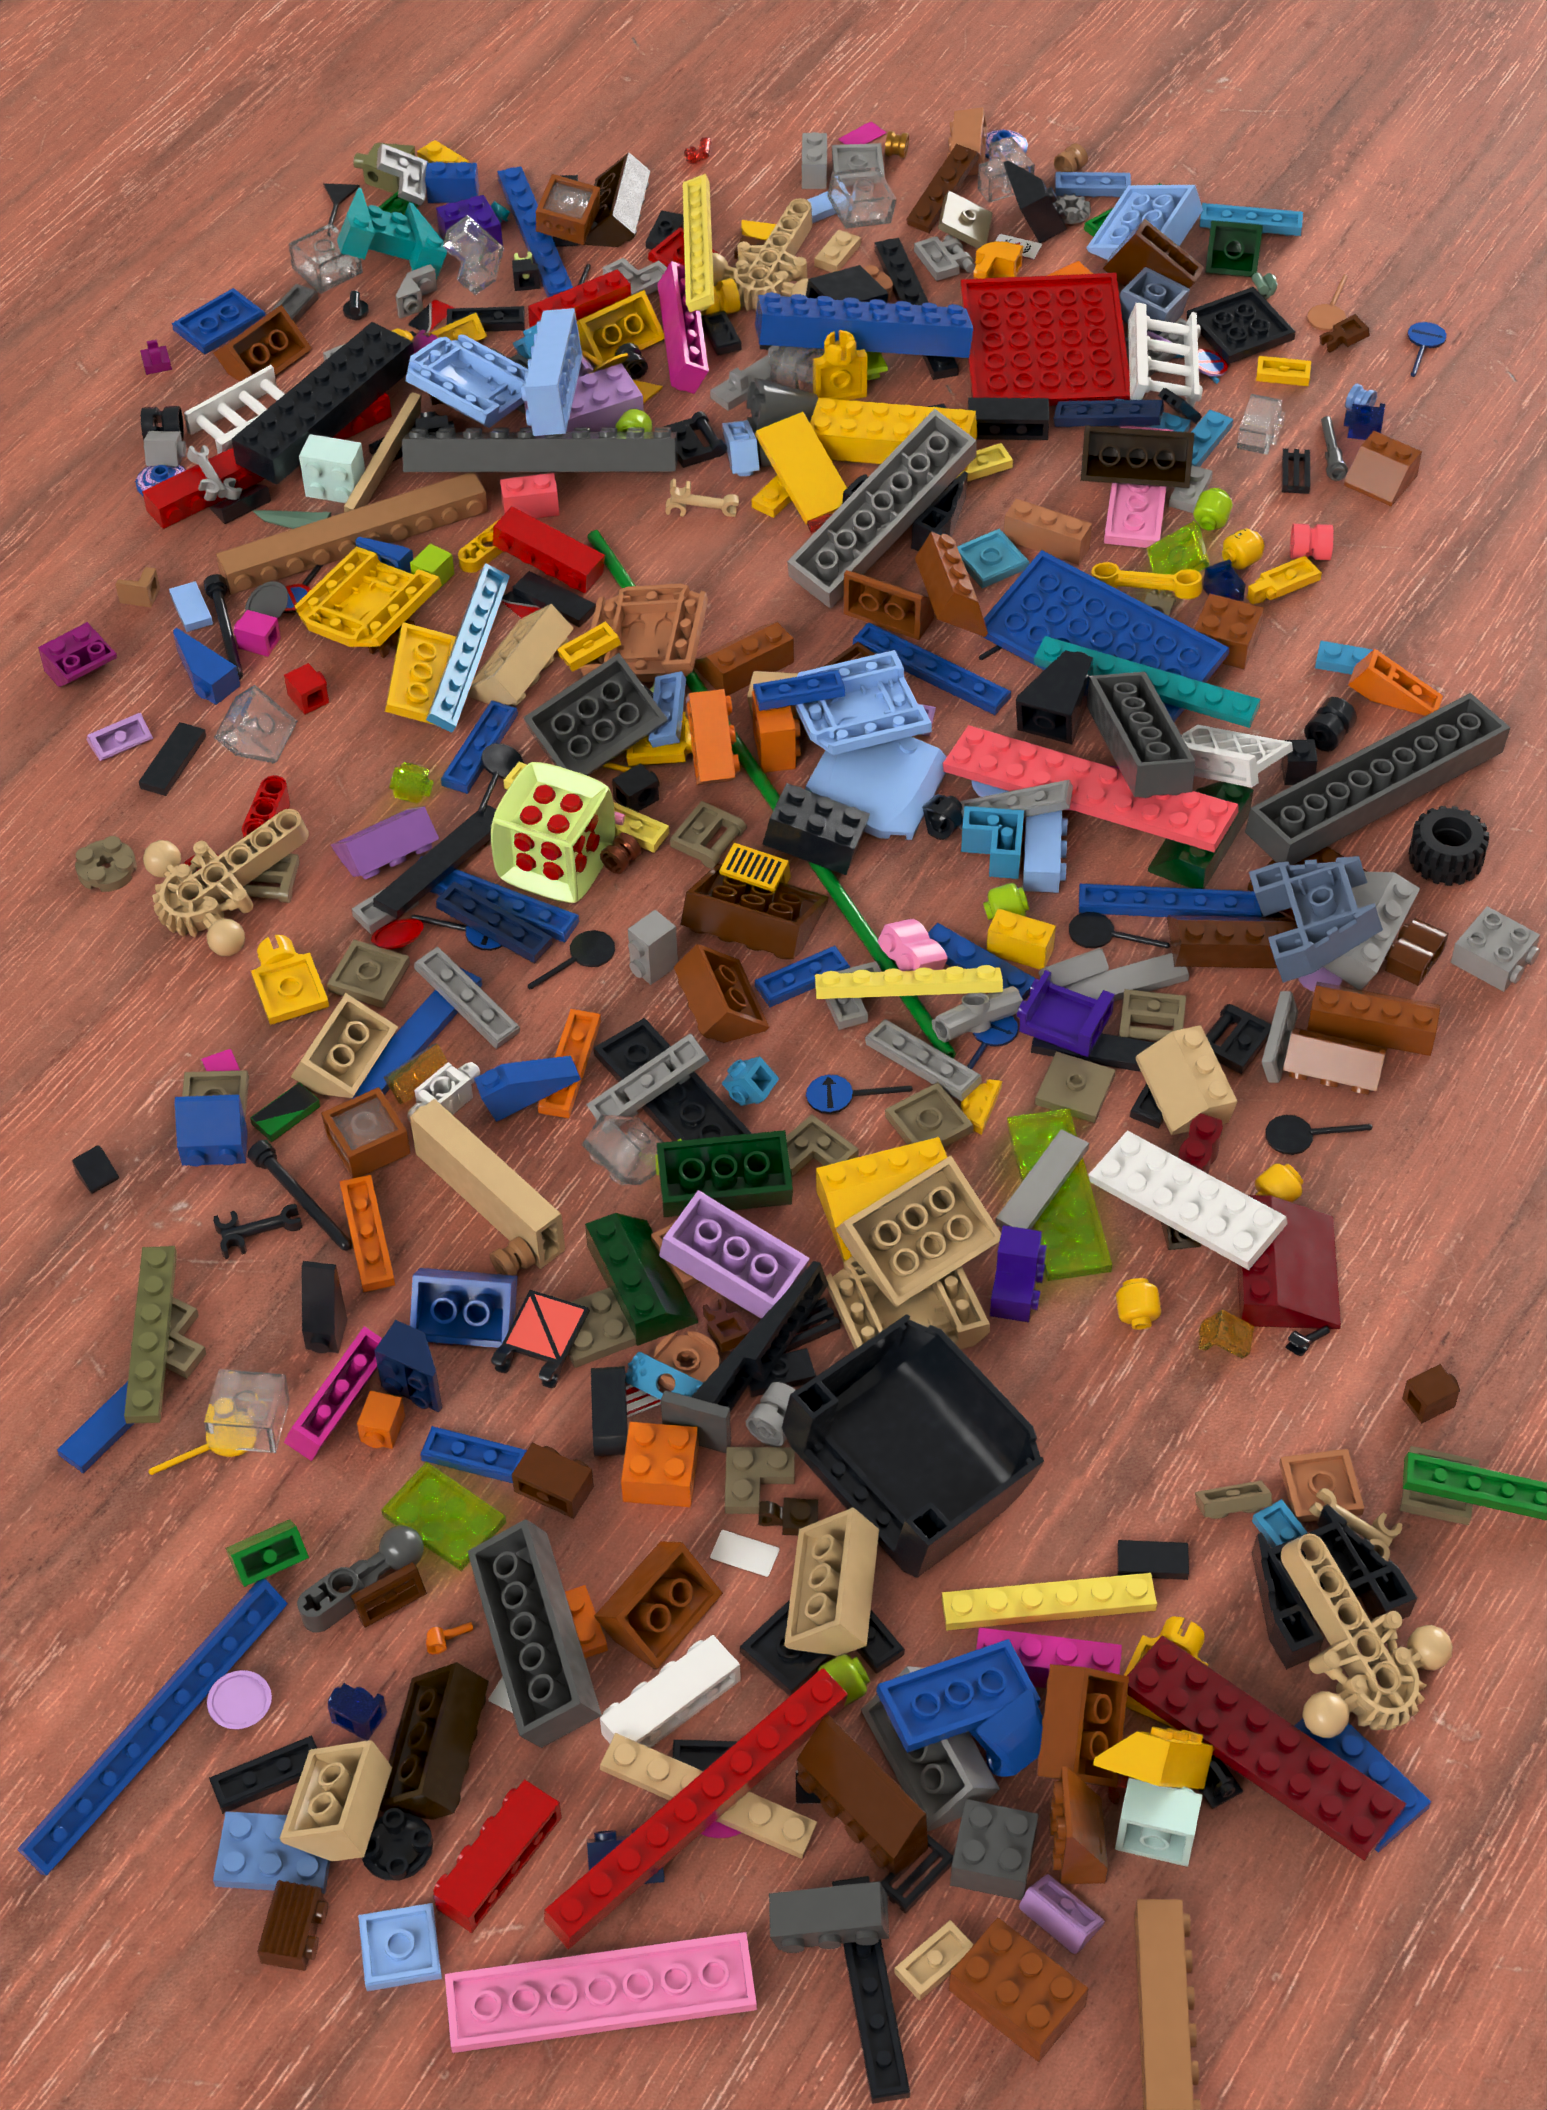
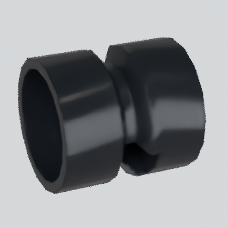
M166 406L163 411H160L158 407L142 408L141 430L143 440L149 431H180L183 441L184 423L181 407ZM162 422V427H158V423Z
M1339 697L1327 698L1305 726L1304 733L1306 739H1314L1315 747L1321 751H1333L1356 723V711L1344 699Z

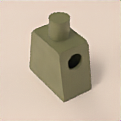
M388 143L374 144L368 155L356 153L353 165L355 168L363 169L364 182L367 185L394 194L399 190V177L377 169L379 147L381 144H385L416 156L414 146Z

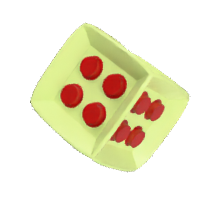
M531 762L526 765L503 796L493 817L490 833L494 867L498 876L514 887L556 901L576 903L583 898L604 866L600 859L601 851L606 846L613 845L615 838L614 803L609 787L592 777L556 765L542 762Z

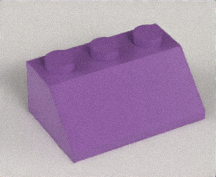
M424 806L408 808L331 844V847L353 877L363 876L364 879H368L379 874V867L389 863L390 867L406 861L405 855L413 851L418 855L433 848L431 843L438 840L439 837Z

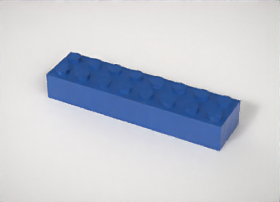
M772 292L758 295L755 328L759 345L824 349V341L827 335L834 331L835 341H839V330H843L854 336L856 350L865 349L866 352L969 358L973 325L966 308L960 305L951 304L948 307H938L933 303L912 305L906 301H898L896 304H891L878 299L870 300V302H861L855 298L833 300V298L828 296H819L815 299L807 298L801 294L784 297Z

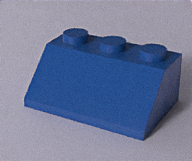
M419 1268L412 1277L410 1326L424 1332L427 1342L499 1348L514 1321L518 1276Z

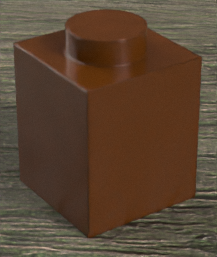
M1439 1364L1407 1380L1402 1399L1422 1424L1454 1408L1460 1388L1456 1378L1452 1374H1448L1442 1365Z

